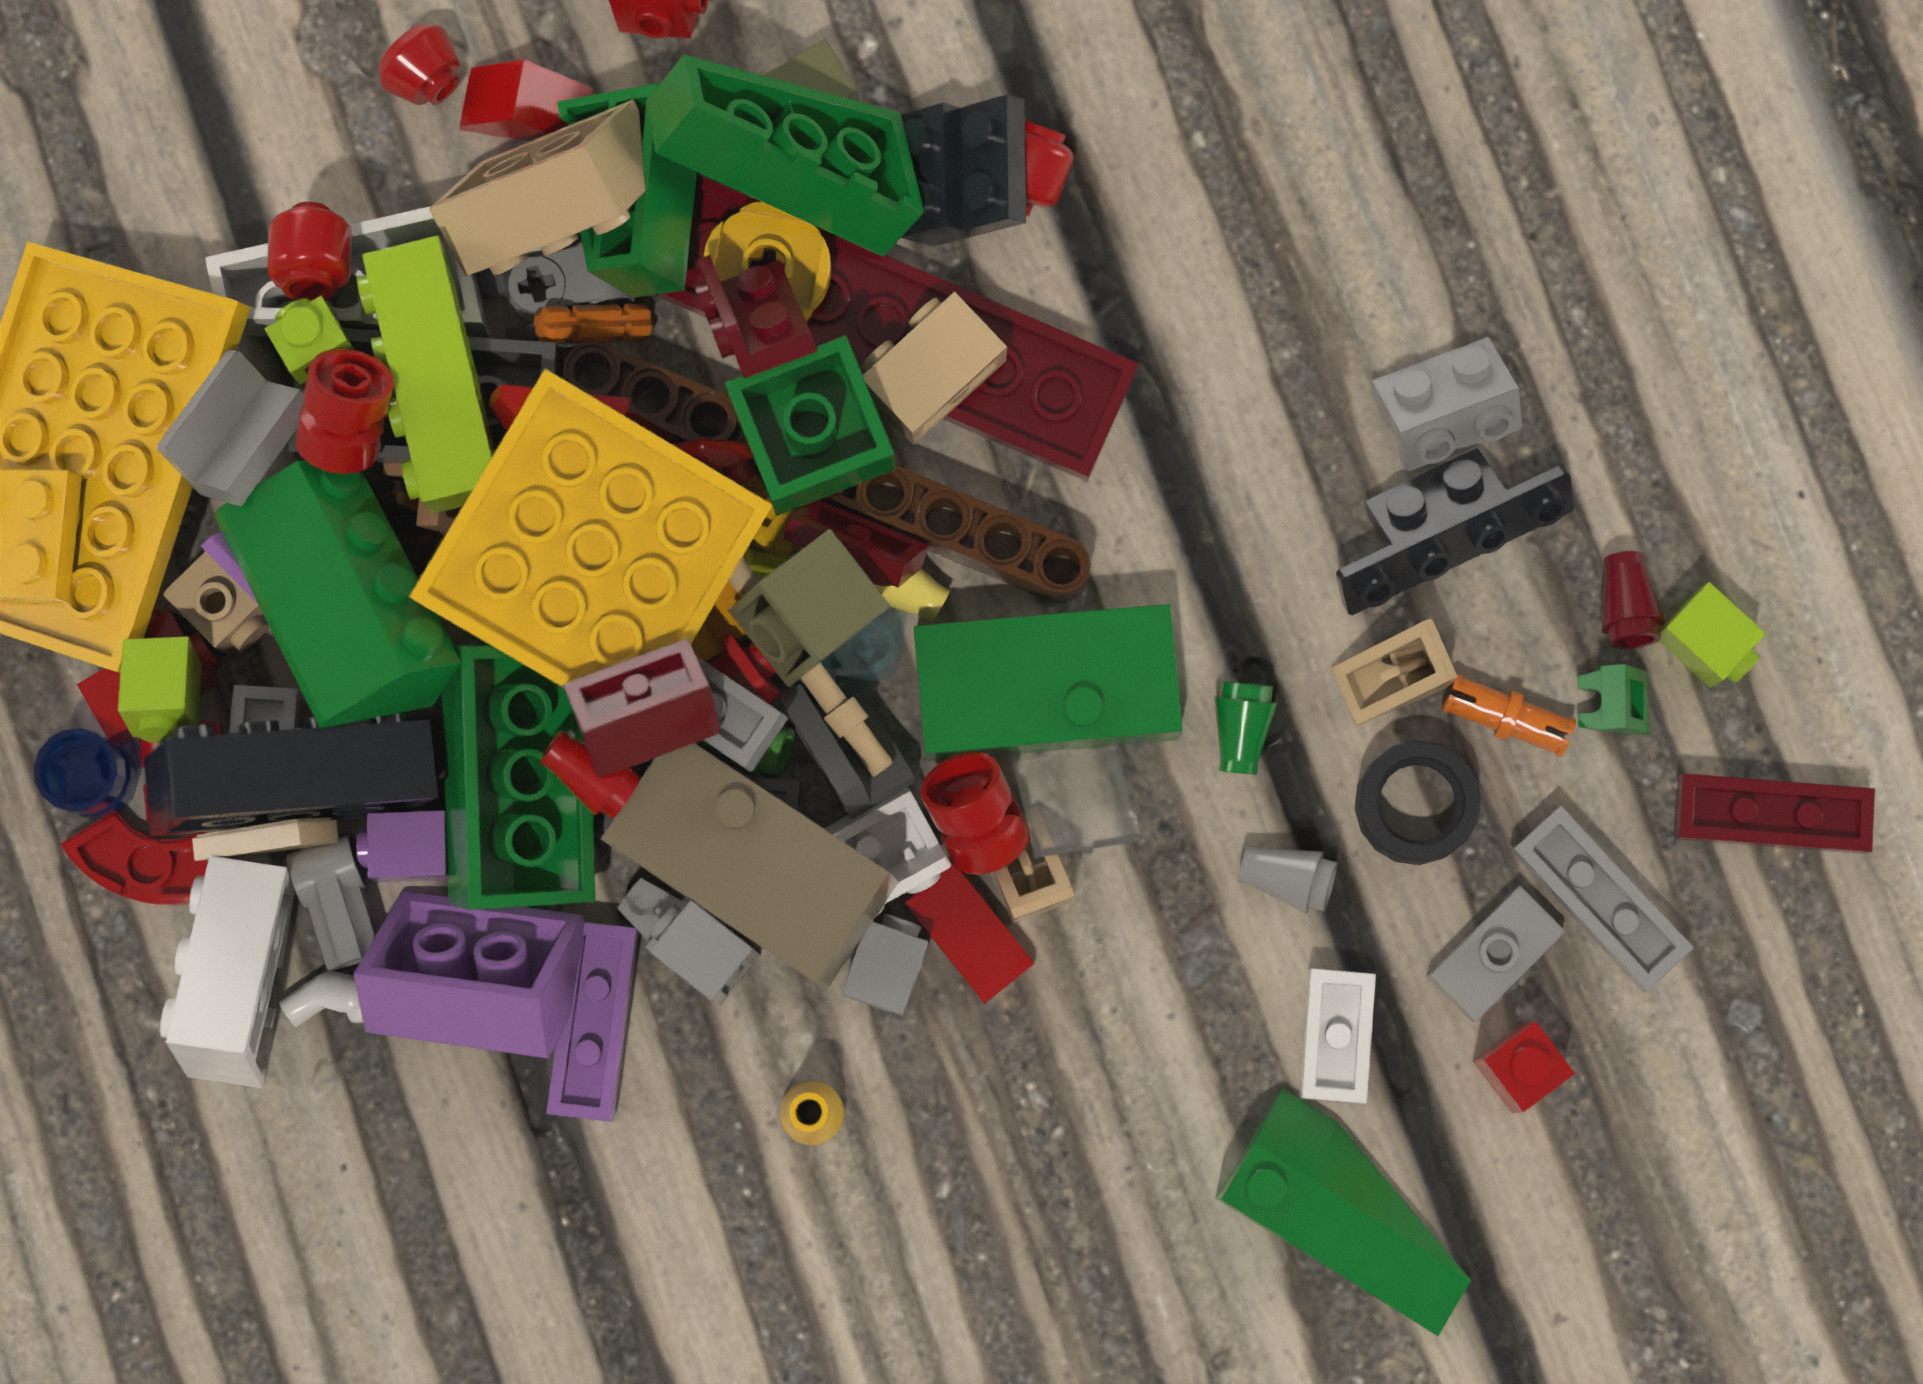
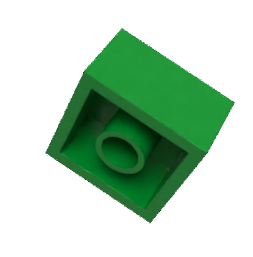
M846 335L816 346L817 352L745 379L743 376L724 382L729 401L776 516L895 470L893 449Z

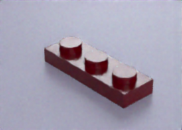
M1683 773L1678 776L1675 839L1868 854L1873 850L1875 788Z

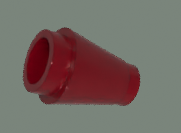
M1622 551L1608 555L1604 558L1602 633L1609 635L1610 646L1616 649H1636L1657 643L1661 640L1660 627L1665 624V619L1646 566L1643 563L1642 553L1638 551Z

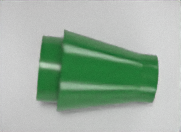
M1222 681L1220 696H1214L1220 751L1219 771L1257 775L1258 761L1277 706V702H1271L1273 686Z

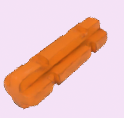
M642 303L624 304V308L617 304L573 305L572 309H568L565 305L545 306L542 310L535 312L533 318L536 327L535 334L541 342L562 343L563 339H567L570 343L614 341L615 337L622 341L641 340L644 336H649L653 330V324L650 320L651 310Z

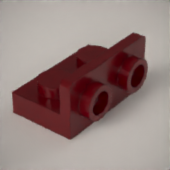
M708 255L698 259L706 281L694 285L704 314L722 359L735 355L744 379L817 352L811 331L780 260L764 266L748 268L737 276L720 281L711 256Z

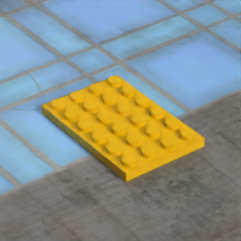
M27 241L0 323V469L69 470L81 474L82 482L70 601H0V634L121 673L123 639H144L193 488L162 456L157 449V445L224 353L229 349L237 351L251 309L250 306L234 299Z

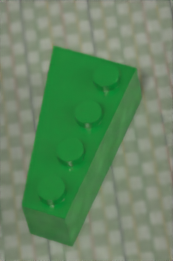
M685 54L646 101L655 153L882 257L886 255L924 213L900 112Z

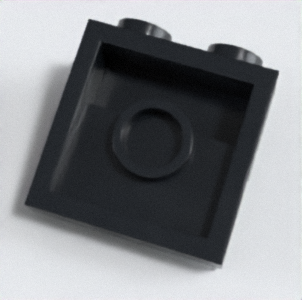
M1006 94L964 107H957L943 102L901 114L924 213L901 238L938 246L1026 223L1024 99Z

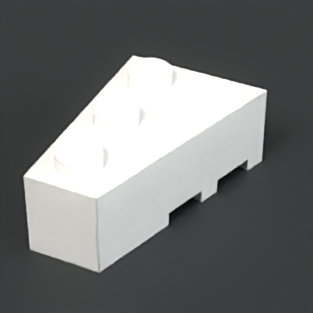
M209 856L205 876L197 875L194 879L189 902L190 913L196 914L191 936H183L181 938L175 958V973L181 976L176 999L168 998L166 1000L160 1022L161 1037L166 1038V1044L189 1078L262 1089L264 1087L266 1068H259L255 1061L263 1028H273L276 1008L268 1007L276 968H283L295 893L287 867Z

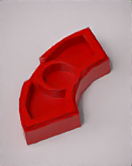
M118 811L111 812L60 844L72 862L94 882L123 897L155 905L177 906L189 904L194 879L197 875L205 876L208 861L194 860L192 839L197 838L196 835L206 834L207 832H198L179 840L154 839L137 831Z

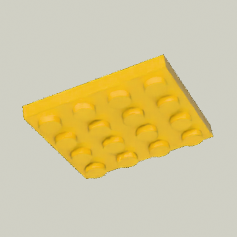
M545 369L409 598L564 688L563 684L686 638H688L691 644L771 509L772 504Z

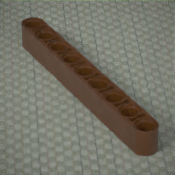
M599 342L581 343L573 348L565 358L563 372L566 382L588 394L629 398V412L641 415L680 439L679 443L701 438L746 443L729 397L724 393ZM591 364H603L611 369L609 380L600 388H584L578 382L581 372ZM648 388H661L670 395L668 403L659 412L650 414L636 408L637 398ZM714 411L726 416L728 419L727 427L718 436L707 438L695 433V422L705 412ZM895 465V470L819 499L929 545L928 551L1051 602L1064 603L1072 601L1083 592L1087 585L1091 566L1089 554L1084 546L1075 539ZM879 484H893L901 490L903 500L896 508L882 511L871 506L867 500L868 494ZM945 507L957 512L962 519V524L958 530L944 536L932 532L926 525V519L935 509ZM996 532H1008L1016 537L1020 543V550L1015 556L1010 559L999 560L988 554L984 543L989 536ZM1065 556L1075 562L1079 575L1068 584H1056L1046 577L1043 566L1052 557Z

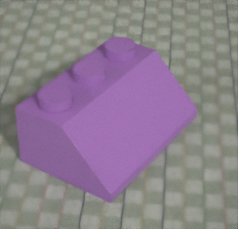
M402 891L354 972L365 1033L549 1058L571 1013L584 930L583 915L527 907L468 910L449 904L448 897Z

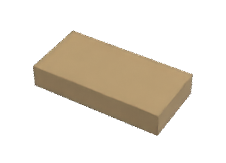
M331 818L286 820L196 835L197 838L192 839L195 861H208L209 856L238 859L339 843L336 820Z

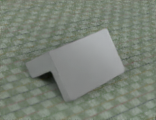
M229 349L224 353L158 443L157 449L200 495L241 507L297 430L300 410L304 404V393L300 389L267 381L241 352Z

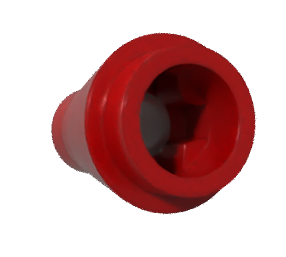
M560 730L539 761L549 768L593 815L602 812L611 819L622 810L641 780V775L630 768L603 778L597 777L586 743L570 736L563 730Z

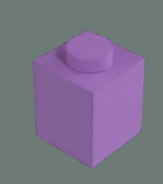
M446 811L367 813V829H359L357 833L356 849L359 868H368V878L378 883L448 880Z

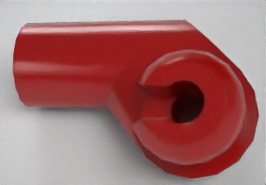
M701 438L672 444L712 469L722 468L723 476L738 485L749 483L755 480L758 475L752 454L745 442Z

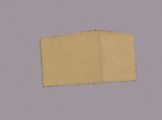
M1432 618L1424 620L1331 668L1356 726L1445 690L1458 678Z
M1038 809L1022 814L1029 829V841L1022 854L1011 864L993 872L1012 924L1071 903L1075 897L1072 885Z

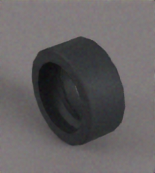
M1414 740L1392 746L1367 767L1357 785L1354 809L1361 833L1377 852L1398 863L1423 865L1444 859L1467 842L1479 821L1481 794L1474 772L1459 754L1440 743ZM1413 765L1430 767L1442 774L1451 785L1455 798L1454 816L1448 827L1436 837L1423 841L1405 839L1393 832L1384 821L1380 808L1381 790L1387 779L1399 769Z

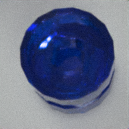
M82 728L66 729L51 736L39 749L33 766L35 784L45 800L55 808L90 820L102 819L113 811H123L134 798L138 785L137 766L131 754L121 745L108 740L106 737Z

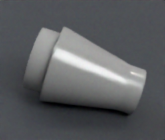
M1248 845L1242 860L1238 882L1251 885L1306 914L1310 908L1324 912L1332 892L1337 862L1323 859L1324 852L1263 849Z

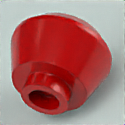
M419 24L406 31L389 47L378 67L381 87L385 91L415 105H423L428 102L432 105L442 103L455 91L460 81L456 76L460 62L447 32L439 25Z

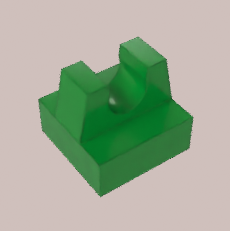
M1626 664L1601 666L1599 671L1577 676L1579 690L1586 692L1598 691L1601 695V706L1596 712L1578 714V727L1623 736L1649 735L1647 671Z

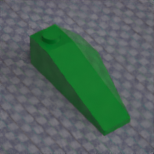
M1281 1088L1215 1199L1429 1332L1439 1336L1470 1284V1278L1341 1125Z

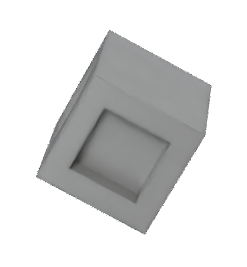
M888 914L884 915L881 924L872 922L859 942L841 994L847 998L904 1017L929 947V941L917 938L921 926Z

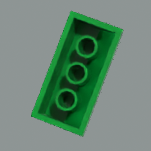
M306 460L296 461L259 483L241 507L226 503L217 509L214 517L320 728L432 707L462 662L437 614L409 598L419 579L363 471L349 474L333 473L317 468Z
M490 644L453 645L462 663L442 691L449 904L474 910L596 902L593 813L549 768L539 762L543 753L560 730L585 742L567 699L565 689Z

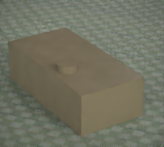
M695 743L656 757L641 778L630 799L601 837V840L825 990L828 989L899 883L890 872Z

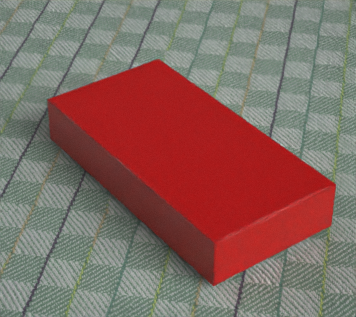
M954 864L941 873L940 879L934 885L916 893L905 902L906 907L984 1005L1035 964L961 870L957 869Z

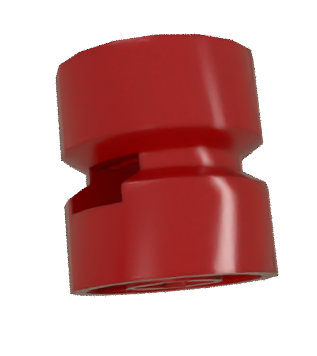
M348 349L328 350L313 359L309 364L304 389V404L300 410L295 436V446L302 458L324 471L340 474L358 473L374 464L378 459L384 432L383 417H386L388 414L393 391V376L386 365L366 353Z
M966 752L954 755L935 766L921 784L920 796L936 828L942 832L941 839L957 869L966 874L982 875L998 871L1011 864L1022 854L1029 841V829L1011 796V790L994 757L984 752Z

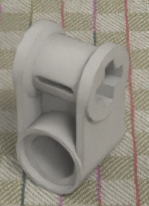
M582 242L549 255L543 254L528 257L511 270L508 279V290L512 298L513 307L517 315L528 324H534L535 312L542 310L545 306L565 305L568 309H572L573 305L617 304L624 308V304H632L635 298L587 272ZM542 281L546 289L547 300L534 302L530 284Z

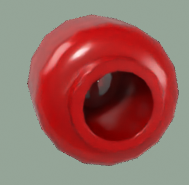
M1024 120L1026 216H1030L1034 205L1049 208L1057 204L1073 163V154L1067 146L1063 145L1066 135Z
M305 201L295 204L292 209L279 213L270 222L268 227L267 274L271 281L278 288L282 289L287 297L293 300L308 298L310 301H313L322 296L324 300H327L334 295V292L339 291L349 282L351 277L352 230L343 217L330 211L322 203Z

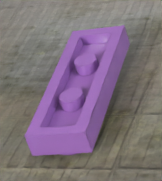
M584 922L571 1013L555 1046L546 1114L613 1122L639 934L636 928Z

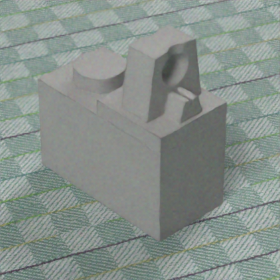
M642 878L631 888L617 908L649 942L645 948L708 999L720 1006L760 956L753 948L686 896L681 901Z

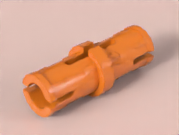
M1456 673L1458 678L1450 684L1448 690L1472 699V703L1449 695L1445 697L1442 712L1451 713L1494 729L1493 736L1506 741L1509 736L1553 752L1556 756L1562 757L1570 740L1549 733L1545 728L1566 736L1568 734L1572 735L1576 725L1575 718H1568L1523 701L1524 694L1511 690L1507 695L1466 679Z

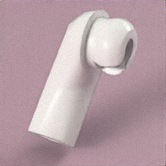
M326 971L279 1000L283 1012L295 1027L300 1026L326 1008L337 1012H346L351 1022L363 1023L354 975Z

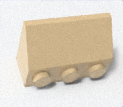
M632 99L484 160L429 208V211L464 275L469 276L487 268H490L493 275H498L522 263L527 258L525 254L527 252L541 248L544 255H549L577 240L578 232L592 227L595 233L599 235L626 222L631 217L627 209L645 192L639 109Z

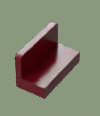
M688 638L563 684L567 699L584 737L596 776L599 778L710 738L720 732L709 684Z

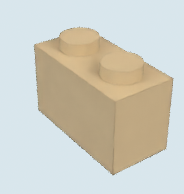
M953 292L942 303L937 298L927 302L909 321V325L913 328L911 332L896 345L890 340L884 342L862 364L866 371L862 376L873 403L913 445L1006 362L1007 346L956 292Z

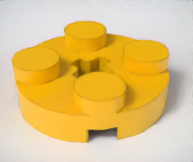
M762 201L740 208V212L730 216L724 224L722 220L709 236L703 256H711L720 281L739 275L749 268L751 261H762L765 251L775 252L776 260H780L782 265L785 266L784 271L807 321L811 317L813 310L824 299L831 278L829 249L820 231L814 225Z

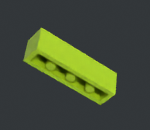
M434 236L362 254L367 275L356 278L366 315L376 313L381 336L371 338L374 357L386 365L393 376L396 398L390 400L388 416L395 437L406 436L411 460L401 462L405 486L410 499L420 498L421 503L430 514L463 507L496 452L448 253L439 236Z

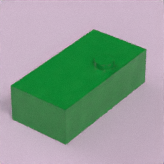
M1170 604L913 626L925 762L944 761L954 755L966 752H984L990 756L1173 741L1178 740L1183 732Z

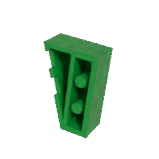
M660 83L557 101L559 117L567 122L568 126L632 99L639 109L645 192L627 209L631 217L620 226L599 235L595 233L592 227L580 232L587 272L632 298L685 290L697 172L655 153L646 101Z

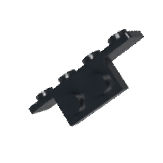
M1476 448L1365 500L1367 516L1387 547L1337 570L1336 578L1342 604L1349 615H1355L1367 608L1378 607L1390 600L1391 597L1422 582L1440 578L1450 569L1475 557L1495 552L1507 542L1530 531L1554 524L1562 516L1571 513L1575 508L1569 472L1564 465H1559L1506 490L1480 450Z

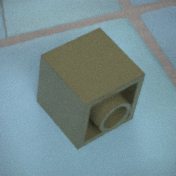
M828 529L758 582L728 612L789 688L891 606L831 529Z

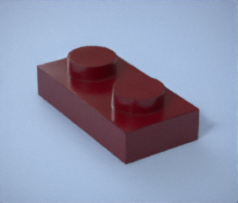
M821 500L806 504L789 516L783 540L805 548L828 529H831L873 584L895 586L897 588L923 567L929 546Z

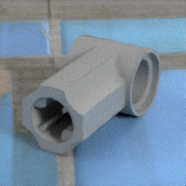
M350 833L339 836V843L302 848L287 854V864L294 889L303 907H308L328 971L359 964L377 934L363 890L367 888L365 869L359 868L356 843Z

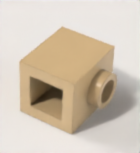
M206 551L162 593L214 648L227 655H230L236 648L240 652L247 650L262 637L268 628V625L264 622L266 619L259 605Z

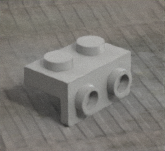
M1489 337L1372 380L1374 398L1398 439L1400 459L1406 471H1412L1428 464H1436L1454 454L1486 442L1500 440L1507 434L1518 431L1522 427L1519 387Z

